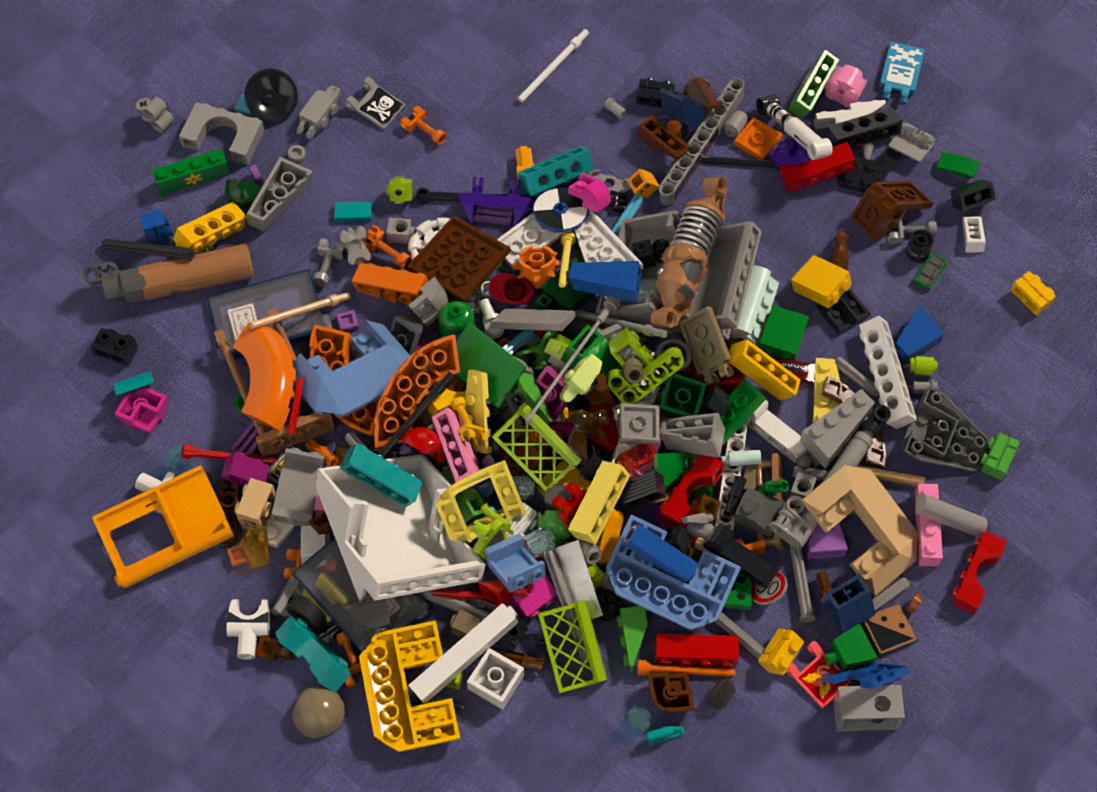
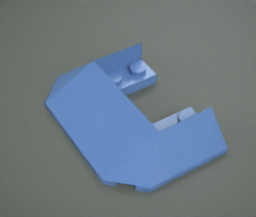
M366 320L367 331L351 338L352 345L362 357L334 371H331L319 355L306 360L301 353L293 362V368L296 369V379H304L302 397L315 413L324 414L326 412L333 413L337 417H344L381 397L392 375L410 356L383 324Z
M631 515L606 566L615 594L688 630L716 622L741 567L704 549L695 569L697 572L688 584L653 568L652 563L622 544L630 528L637 524L642 525L663 540L667 534V531Z

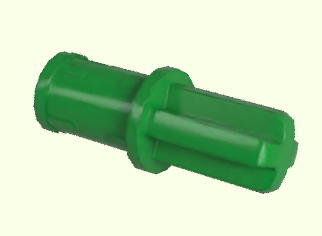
M785 479L779 481L770 480L766 484L758 485L756 491L775 496L777 493L788 491L789 486L783 487V485L789 483Z

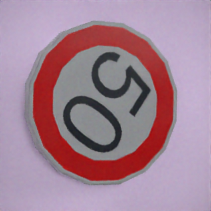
M777 572L768 589L760 587L753 582L751 586L753 601L759 605L775 603L786 592L788 586L786 577L783 573Z

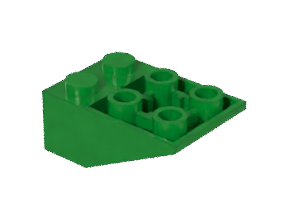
M587 325L566 348L561 361L564 363L569 361L592 327ZM596 330L570 364V367L574 368L580 360L592 354L602 361L599 374L604 373L606 379L608 373L613 369H619L623 372V367L611 354L608 341ZM597 377L592 383H598ZM615 377L611 382L618 383L620 378Z

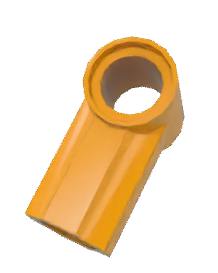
M520 146L516 149L517 179H519V171L535 165L532 161L531 148L527 146Z

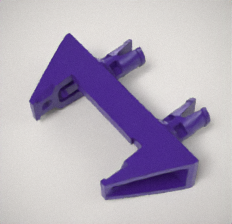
M476 176L472 177L471 193H458L471 225H473L474 212H476L475 206L514 208V212H512L514 215V227L520 222L532 203L531 197L519 196L521 182L519 179L516 180L515 188H513V180L509 179L508 195L506 196L483 194L484 178L480 177L477 186Z

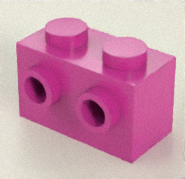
M546 575L544 578L530 584L531 593H528V597L514 595L510 598L509 601L518 610L522 619L527 616L530 619L540 612L538 608L542 605L547 607L556 601L554 597L557 595V592Z

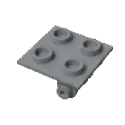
M903 123L901 133L896 135L888 146L913 160L921 162L934 146L935 138L923 130L917 134L919 128L915 129L909 123Z

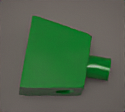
M860 624L835 638L830 645L832 652L824 655L828 666L838 663L841 670H854L857 667L872 665L878 658Z

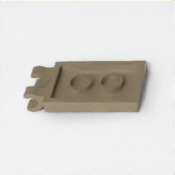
M707 306L679 323L686 345L690 348L691 358L698 376H704L705 384L710 385L720 382L719 377L714 373L719 370L721 377L734 375L733 368L727 363L731 360L712 307Z

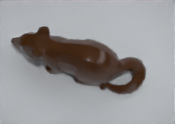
M841 228L835 236L836 242L832 248L831 263L847 270L850 261L847 241L850 237Z

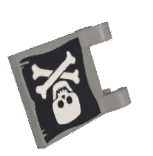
M367 76L363 81L365 83L363 88L369 92L360 102L353 96H349L346 100V107L352 111H357L385 130L406 104L379 87L372 78Z

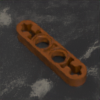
M221 478L219 503L225 516L232 515L234 517L233 521L229 523L234 537L220 543L228 548L232 547L237 541L238 518L235 506L239 501L240 485L232 483V491H229L227 485L229 481ZM227 497L235 499L231 505L224 504V500Z

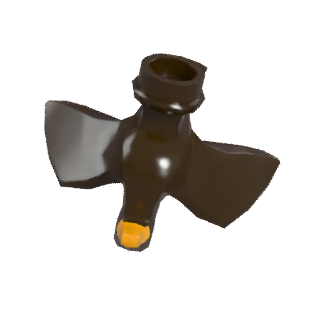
M565 407L561 412L560 420L563 423L574 424L567 445L579 458L586 460L588 452L587 437L592 435L602 442L605 441L604 430L597 426L604 427V425L609 424L607 410L599 409L595 413H589L586 410L568 409V407Z

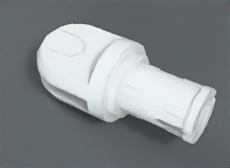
M489 298L483 299L478 304L484 316L482 320L484 328L489 331L493 339L500 338L504 333V329L491 328V321L499 314L494 313Z

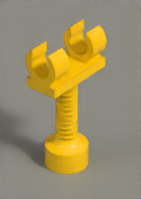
M463 397L453 399L450 402V406L454 412L459 413L464 424L458 430L461 439L470 442L467 436L472 437L474 443L482 445L480 437L482 440L488 441L484 428L472 425L465 410L467 407L465 399Z

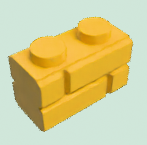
M1030 271L1016 280L1010 290L1036 316L1048 309L1056 298L1054 291L1050 287H1046L1041 282L1040 277L1036 274L1033 275Z
M778 628L764 653L758 659V663L771 674L784 675L804 644V641L793 630Z

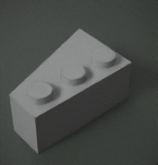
M719 413L662 419L660 435L666 449L720 458L725 427Z

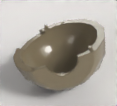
M308 687L301 693L294 706L292 714L293 723L297 730L306 737L315 739L325 737L336 731L342 724L345 714L344 703L338 693L326 687Z

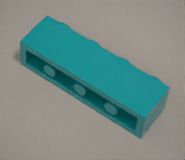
M358 443L347 450L340 467L344 472L404 507L416 501L423 483L415 475L403 471L398 465L388 462L381 455L371 452L366 446Z

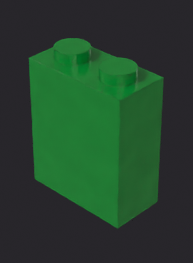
M773 305L759 343V348L769 356L780 358L784 362L794 363L809 316Z

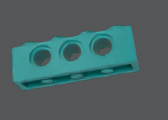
M579 146L518 172V176L521 180L523 192L529 196H537L544 190L554 189L558 184L572 181L580 173L588 174L589 171L594 170L589 149Z

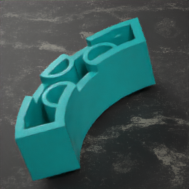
M290 615L276 631L279 643L288 648L298 658L304 657L306 662L311 665L309 669L316 676L319 683L329 690L336 692L351 675L347 669V662L340 658L322 638L312 631L304 619L300 617L297 619Z

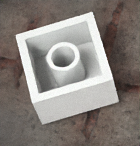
M488 648L467 681L468 690L503 710L524 677V668Z

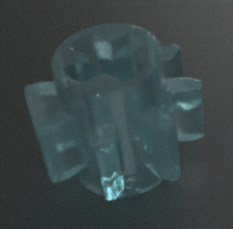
M634 706L628 711L627 715L629 717L626 721L632 730L636 732L640 729L644 732L650 727L651 723L649 721L652 717L644 707L638 709Z

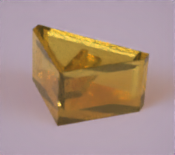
M267 526L247 530L238 545L249 567L253 569L268 565Z

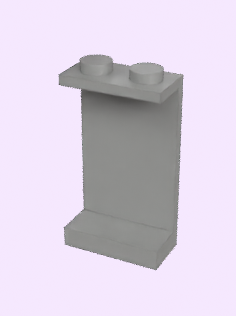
M286 448L271 521L296 526L309 525L308 521L312 519L317 495L315 486L318 469L322 468L325 456L318 452L307 453L302 452L298 448Z

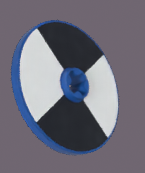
M555 188L547 190L537 197L533 205V215L536 222L549 231L569 232L577 229L585 222L588 209L582 206L583 200L569 194L568 189Z

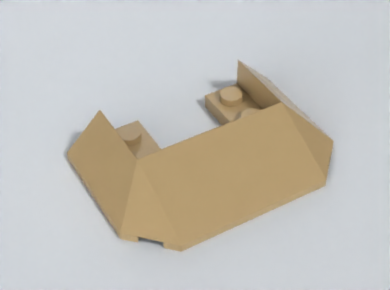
M843 465L801 500L824 532L830 531L854 510L877 541L850 564L855 573L860 575L873 597L917 561V530L870 469Z

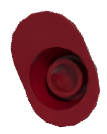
M500 273L495 275L488 285L491 296L503 303L524 304L533 295V285L526 277L518 278L517 275Z

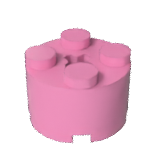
M838 65L825 85V95L827 98L841 103L844 107H849L850 103L858 101L867 84L866 78L865 80L863 79V73L851 65H844V67Z

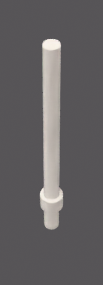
M584 29L569 42L570 44L517 98L519 102L523 103L574 49H578L582 45V41L589 35L588 30Z

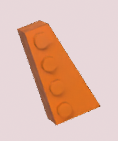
M360 263L352 279V283L358 292L376 298L383 296L389 302L395 304L399 301L407 304L406 307L410 309L409 304L423 294L420 288L429 281L427 276L422 273L416 274L406 270H395L387 266H376L372 263Z

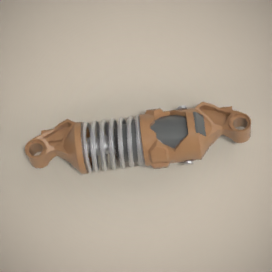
M709 177L703 180L702 188L706 197L689 201L685 204L682 218L673 236V241L662 255L664 264L657 272L655 288L661 295L663 307L651 314V324L656 328H672L677 326L680 318L692 309V300L698 293V283L706 276L708 258L713 250L719 229L725 220L723 205L727 194V181L724 177Z

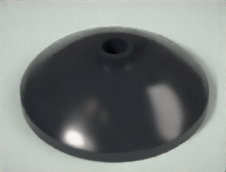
M269 68L260 70L250 77L245 86L244 99L247 108L255 117L266 122H278L287 118L294 111L298 101V91L289 75L278 69ZM270 94L272 95L273 99L268 100L266 96Z

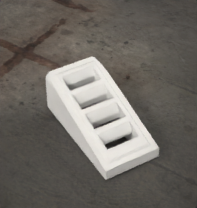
M963 217L966 252H984L986 241L982 218Z

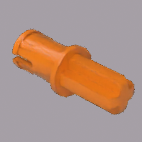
M309 439L305 445L309 451L318 452L325 456L323 462L329 467L337 465L339 459L330 453L326 446H321L314 439Z

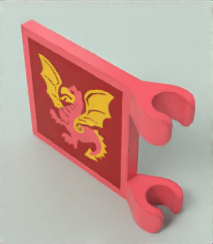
M812 641L807 650L816 658L801 672L792 662L786 673L794 678L823 709L834 699L838 687L848 686L852 681L846 680L835 684L823 683L821 674L829 673L830 675H835L841 669L836 664L828 666L824 659L825 653L816 641Z

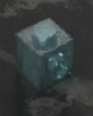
M183 444L164 451L167 458L163 460L167 469H172L173 473L177 475L193 469L190 460L181 459Z
M543 526L523 537L524 544L533 558H537L556 547L553 542L556 539L552 531L547 530Z

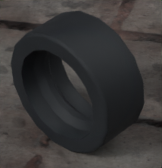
M667 339L661 342L655 351L654 360L669 348L675 347L680 349L684 357V364L675 373L683 375L691 362L690 348L686 343L678 339ZM661 367L656 368L659 371V373H662L664 371V369Z
M299 594L286 606L290 615L297 619L299 617L304 619L312 631H316L326 619L323 611L314 602Z

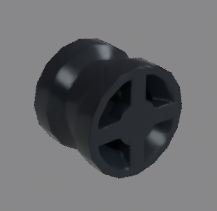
M658 239L652 244L655 260L660 263H664L662 255L665 249L670 246V243L665 239Z

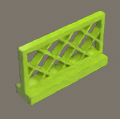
M523 403L519 410L492 438L546 491L553 484H557L582 460L536 413L532 417V422L529 423L533 429H528L526 421L525 429H514V421L520 415L525 419V416L529 415L532 411L526 403ZM529 431H536L539 434V443H528ZM503 432H511V443H503L498 437ZM514 432H525V443H514ZM525 445V457H517L514 454V446ZM528 445H539V456H528ZM542 445H550L553 448V456H542ZM528 459H539V469L529 470ZM542 459H552V470H542ZM556 459H564L568 463L563 470H555ZM541 473H552V481L547 486L541 482Z
M585 600L538 613L559 693L608 680ZM575 608L577 617L572 624L565 620L563 616L567 610ZM562 612L561 616H558L555 613ZM554 615L559 618L553 629L546 625L545 616ZM561 620L571 625L566 636L555 631ZM577 620H578V623H579L580 628L575 625L576 622H577ZM574 627L580 630L582 634L578 643L568 638ZM554 633L564 638L559 648L551 645L550 639ZM566 640L577 645L571 656L561 651ZM582 641H584L585 647L580 645ZM579 647L587 652V658L584 663L573 658ZM559 652L569 658L564 669L558 666L555 661ZM571 660L582 665L576 676L566 670ZM588 660L590 663V667L586 665ZM584 667L592 671L593 680L584 681L579 678ZM564 673L575 678L571 686L562 687L561 678ZM577 680L582 682L579 684H575Z

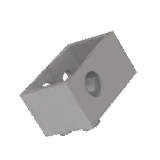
M886 683L875 689L861 688V686H840L833 699L836 731L898 730L905 718L901 685H895V683ZM871 719H884L878 724L870 721Z

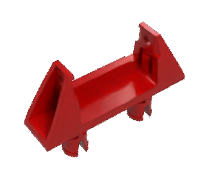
M532 540L524 541V547L532 555ZM533 556L537 562L543 561L546 566L544 557ZM499 579L488 582L478 581L480 592L497 606H500L502 603L506 606L513 594L528 597V593H531L530 584L510 593Z

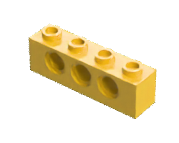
M231 202L178 227L173 240L180 248L193 249L196 253L207 245H213L219 239H225L234 232H240L245 227L244 224L247 216L234 202Z

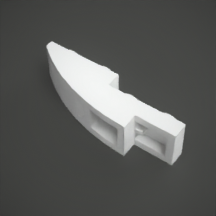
M886 101L850 103L849 110L841 109L832 112L823 111L816 113L815 129L827 128L837 123L884 110Z

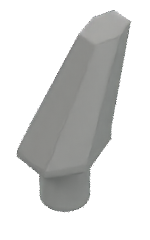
M872 143L862 145L863 158L870 160L874 147Z
M705 513L682 518L683 523L702 526L713 521V515Z

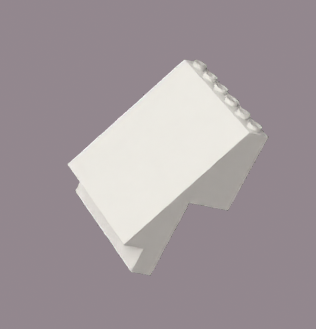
M424 454L385 459L392 464L398 465L403 471L415 475L417 479L423 482L416 501L407 507L402 506L340 469L341 466L318 469L315 486L360 602L369 599L376 601L482 581L485 563L465 541L449 539L435 503L451 484Z

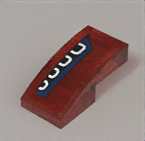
M776 360L798 377L800 382L810 385L815 382L816 365L793 360Z

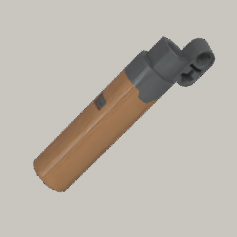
M241 244L195 254L192 260L176 258L125 270H119L113 262L87 266L83 270L82 276L90 285H103L105 298L108 303L126 299L129 305L171 296L176 293H184L253 278L254 269L248 246ZM109 268H112L114 270L112 272V275L106 273L109 272ZM90 272H96L97 276L95 279L89 280L87 278Z

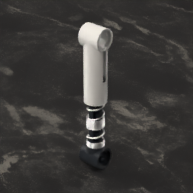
M777 95L757 98L756 109L760 115L767 114L776 120V122L784 127L787 134L807 150L812 160L831 156L832 144L828 138L822 139L801 120L791 116L786 110L782 109Z

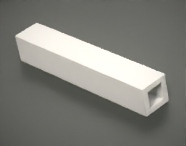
M502 603L411 682L409 687L426 704L518 623L516 619L518 614L510 605L506 607Z

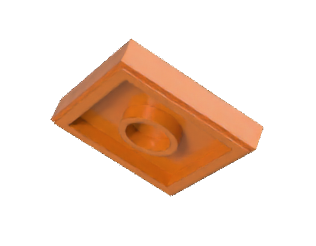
M753 117L734 140L733 145L757 159L765 160L781 141L783 134Z

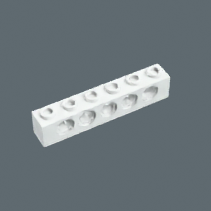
M877 316L860 324L861 332L859 334L861 340L865 343L866 348L864 352L870 360L869 369L875 377L874 386L880 394L879 403L880 405L887 406L891 411V416L886 423L895 429H899L917 421L887 321Z

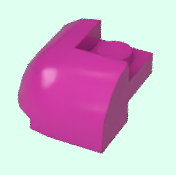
M580 173L579 180L569 186L568 193L582 199V206L596 213L610 204L608 186L593 176Z
M546 366L536 380L541 396L545 394L558 376V373L551 366ZM563 377L560 378L544 400L553 421L557 419L567 403L561 401L559 397L560 392L566 386L563 383L565 380Z
M143 387V389L128 393L114 414L127 426L152 434L159 420L163 421L169 402L168 397Z

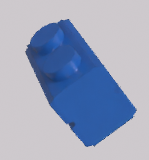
M158 209L151 211V213L147 212L140 215L143 230L149 244L166 245L171 243L170 236L173 235L168 217L167 215L163 216L162 210Z

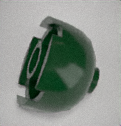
M238 179L226 180V200L229 203L234 202L242 211H245V208H250L260 192L261 186L243 180V183H237Z

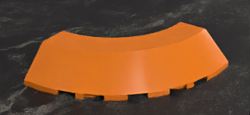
M454 334L442 337L423 346L409 356L392 375L384 388L376 410L373 434L375 448L386 445L412 415L417 404L421 402L428 389L435 382L441 381L449 371L452 374L460 373L456 337Z

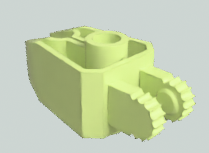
M591 354L580 360L573 370L570 369L564 376L565 380L563 383L566 386L559 394L561 401L569 403L577 394L586 395L592 388L591 384L597 377L596 375L600 373L602 361Z

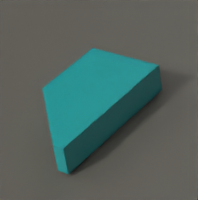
M666 726L647 732L646 740L648 745L651 746L682 736L685 733L682 726Z

